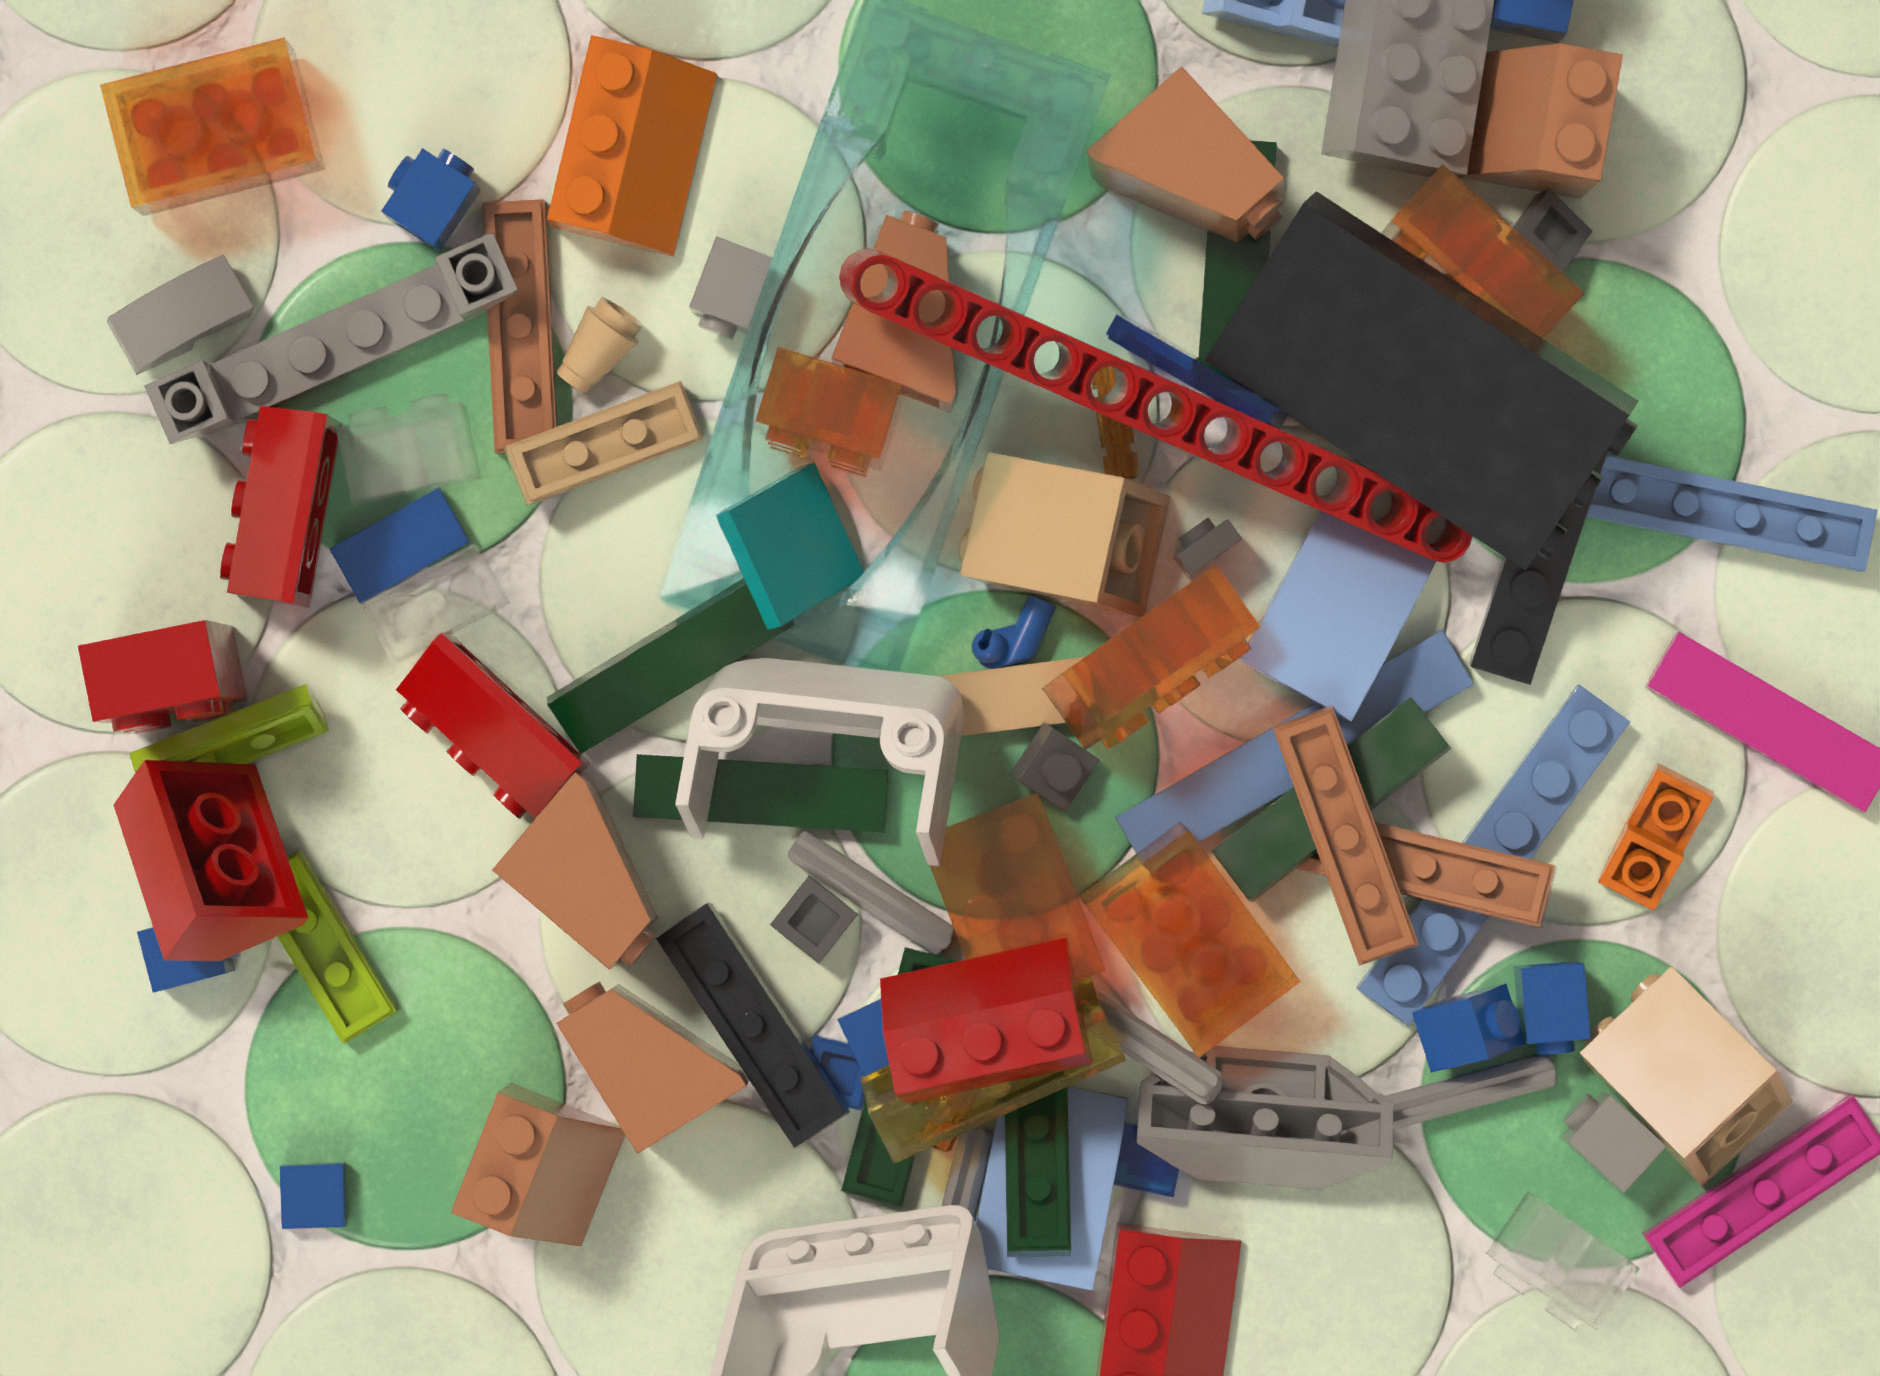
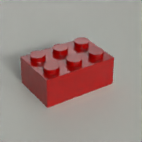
M202 620L78 645L92 721L111 723L113 733L124 731V733L134 732V734L172 727L170 715L173 714L176 715V720L186 719V721L195 719L196 721L219 718L233 713L231 703L248 700L234 629L231 625Z

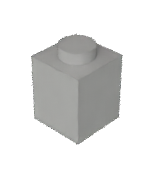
M716 236L689 305L692 313L701 316L698 327L733 340L736 330L751 335L777 267L775 258Z
M1601 1091L1595 1099L1590 1094L1583 1096L1563 1119L1568 1129L1560 1138L1611 1185L1623 1193L1667 1147L1614 1097L1604 1091Z

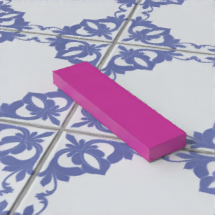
M1680 632L1675 633L1646 683V688L1858 811H1867L1880 788L1879 747Z
M1848 1095L1643 1232L1642 1235L1675 1285L1681 1288L1880 1155V1135L1855 1097Z

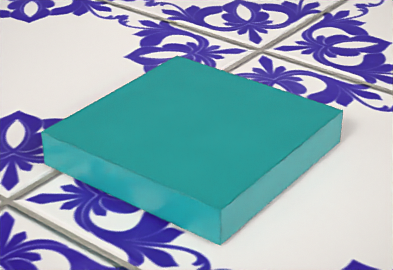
M815 462L798 467L715 515L767 630L785 625L866 576Z

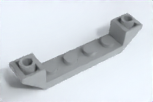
M491 232L434 257L436 265L214 363L208 364L201 360L144 385L169 444H175L241 423L259 415L260 406L277 407L463 325L517 293L519 290L494 233Z

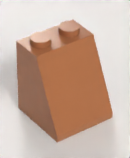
M1562 43L1486 52L1467 175H1458V177L1538 192L1550 189L1556 195L1581 199L1601 181L1623 54Z
M1182 66L1086 150L1091 177L1099 186L1204 231H1211L1233 242H1240L1247 234H1250L1257 240L1270 231L1283 217V213L1279 208L1284 204V177Z
M903 211L900 220L886 215L873 249L884 252L949 281L946 237L938 235L939 231L937 228L939 224L909 211ZM883 264L872 265L865 270L860 282L861 291L865 297L876 296L886 287L888 275ZM941 290L930 291L920 301L918 308L919 316L924 323L935 321L944 312L945 297ZM853 302L831 357L834 369L951 413L956 393L953 348L871 313Z
M574 772L492 871L610 970L621 961L630 967L632 964H635L657 938V935L649 927L658 916L594 781L584 772Z
M599 981L563 1003L569 1015L556 1024L637 1154L740 1091L749 1083L748 1077L737 1062L620 984L605 991Z
M510 1083L496 1095L451 1213L511 1237L581 1247L625 1134L621 1127L615 1123Z

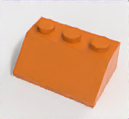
M591 35L547 216V221L552 228L674 257L717 80V73L653 49Z

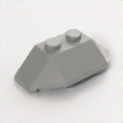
M1203 1045L1191 1053L1220 1071L1224 1083L1220 1093L1208 1105L1198 1103L1158 1075L1152 1074L1140 1082L1137 1143L1193 1179L1321 1190L1388 1166L1392 1162L1394 1102L1381 1093L1377 1095L1361 1078L1329 1055Z

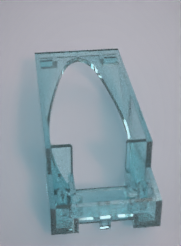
M864 0L747 330L659 599L691 610L744 578L715 515L750 495L751 446L756 400L772 330L796 267L833 201L867 157L880 161L886 154V140L907 82L921 85L1025 123L1005 179L1004 205L1006 206L1007 226L999 304L1027 316L1106 93L1111 74L1052 53L1047 56L929 14V9L904 0ZM998 316L995 319L989 347L996 344L1002 334V322ZM984 362L971 403L938 471L903 525L861 577L846 592L828 605L808 613H803L793 619L794 626L774 637L773 640L849 667L900 672L1007 372Z

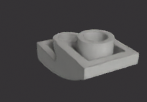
M223 254L181 274L109 316L107 324L136 375L191 351L195 341L250 317L254 307Z

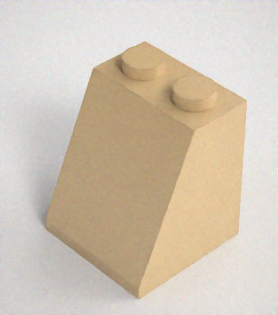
M987 452L984 467H981L977 472L973 484V498L976 503L971 526L963 534L960 543L959 557L962 563L960 575L986 584L1144 618L1170 496L1123 477Z
M1670 966L1661 976L1655 973L1643 980L1631 995L1632 1003L1616 1019L1607 1017L1599 1022L1590 1031L1591 1039H1585L1587 1046L1580 1052V1055L1593 1073L1649 1131L1667 1146L1665 1149L1701 1187H1704L1779 1116L1793 1100L1778 1071Z

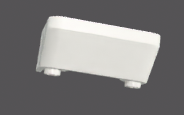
M743 656L718 671L694 706L675 805L691 838L704 839L719 753L734 751L744 746L753 736L756 725L880 738L883 755L892 767L905 773L925 775L916 834L927 865L940 866L965 716L961 695L953 683L939 676Z
M947 1205L774 1230L757 1237L746 1247L742 1254L710 1376H819L825 1366L829 1349L936 1335L933 1351L948 1376H992L999 1343V1330L982 1235L971 1213L962 1206Z

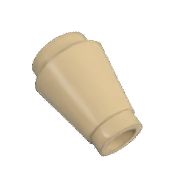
M601 297L594 308L587 306L562 360L563 363L556 373L568 384L587 394L593 385L597 384L602 377L639 343L635 336L643 325L625 309L611 300Z

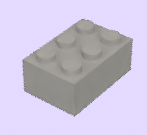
M1345 0L1321 155L1431 178L1467 175L1494 0Z

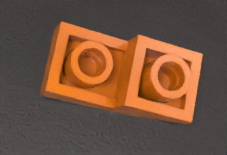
M1657 763L1615 842L1598 878V883L1655 911L1684 859V850L1714 798L1713 791Z

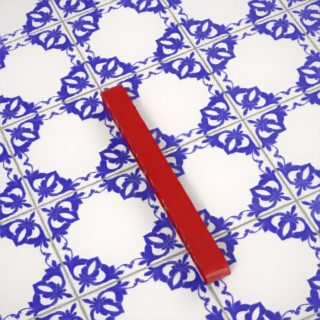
M870 248L857 250L848 256L841 266L839 280L842 291L849 300L867 311L1392 543L1442 563L1455 561L1465 554L1471 544L1472 535L1446 518V528L1441 539L1433 544H1428L1426 541L1427 526L1431 520L1441 515L1369 468L884 252ZM883 264L888 275L886 287L876 296L865 297L860 286L863 273L872 265ZM941 290L945 297L944 312L935 321L924 323L919 316L918 308L920 301L930 291ZM998 316L1003 328L1000 339L991 347L981 348L976 336L979 325L988 317ZM1055 341L1059 348L1057 364L1048 372L1038 373L1034 365L1036 351L1046 342ZM1111 366L1116 377L1114 388L1106 396L1095 398L1091 389L1092 379L1099 370ZM1168 392L1172 402L1169 414L1162 421L1152 423L1148 416L1149 403L1159 393ZM1224 417L1227 423L1226 437L1217 446L1208 448L1204 439L1206 427L1214 419ZM1279 442L1283 452L1280 463L1273 470L1263 472L1260 464L1262 452L1271 443ZM1334 466L1337 471L1336 485L1328 494L1319 496L1316 492L1317 477L1326 468ZM1389 491L1392 499L1389 512L1383 518L1373 520L1371 515L1372 502L1382 492Z

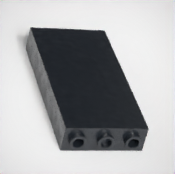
M1317 191L1302 204L1205 361L1525 571L1536 554L1547 560L1550 558L1569 529L1560 523L1559 520L1571 502L1583 509L1603 479V476L1593 469L1605 451L1617 457L1638 427V424L1628 419L1638 400Z

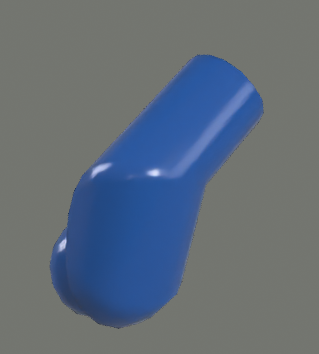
M1028 595L1016 624L995 630L984 629L975 635L971 645L974 657L979 660L981 665L991 669L1010 667L1031 660L1037 654L1057 607L1040 598Z

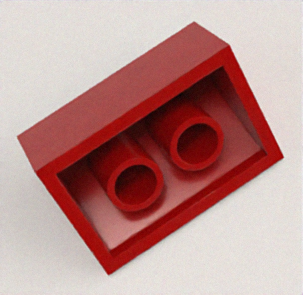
M260 406L258 420L248 419L242 446V454L251 457L247 482L237 481L231 507V516L240 519L236 543H226L220 568V578L229 581L227 593L310 608L343 423L328 414Z
M440 632L396 689L407 700L400 707V710L425 733L428 734L434 726L453 742L446 750L451 758L472 776H475L482 769L499 785L492 793L493 796L519 819L526 812L536 818L574 772H583L591 764L589 760L580 754L576 748L452 635Z
M164 760L143 761L113 806L163 959L173 961H222L303 926L309 917L256 764Z
M1067 938L880 978L883 1036L895 1095L906 1104L1093 1064Z
M1117 1222L1096 1376H1223L1242 1240Z

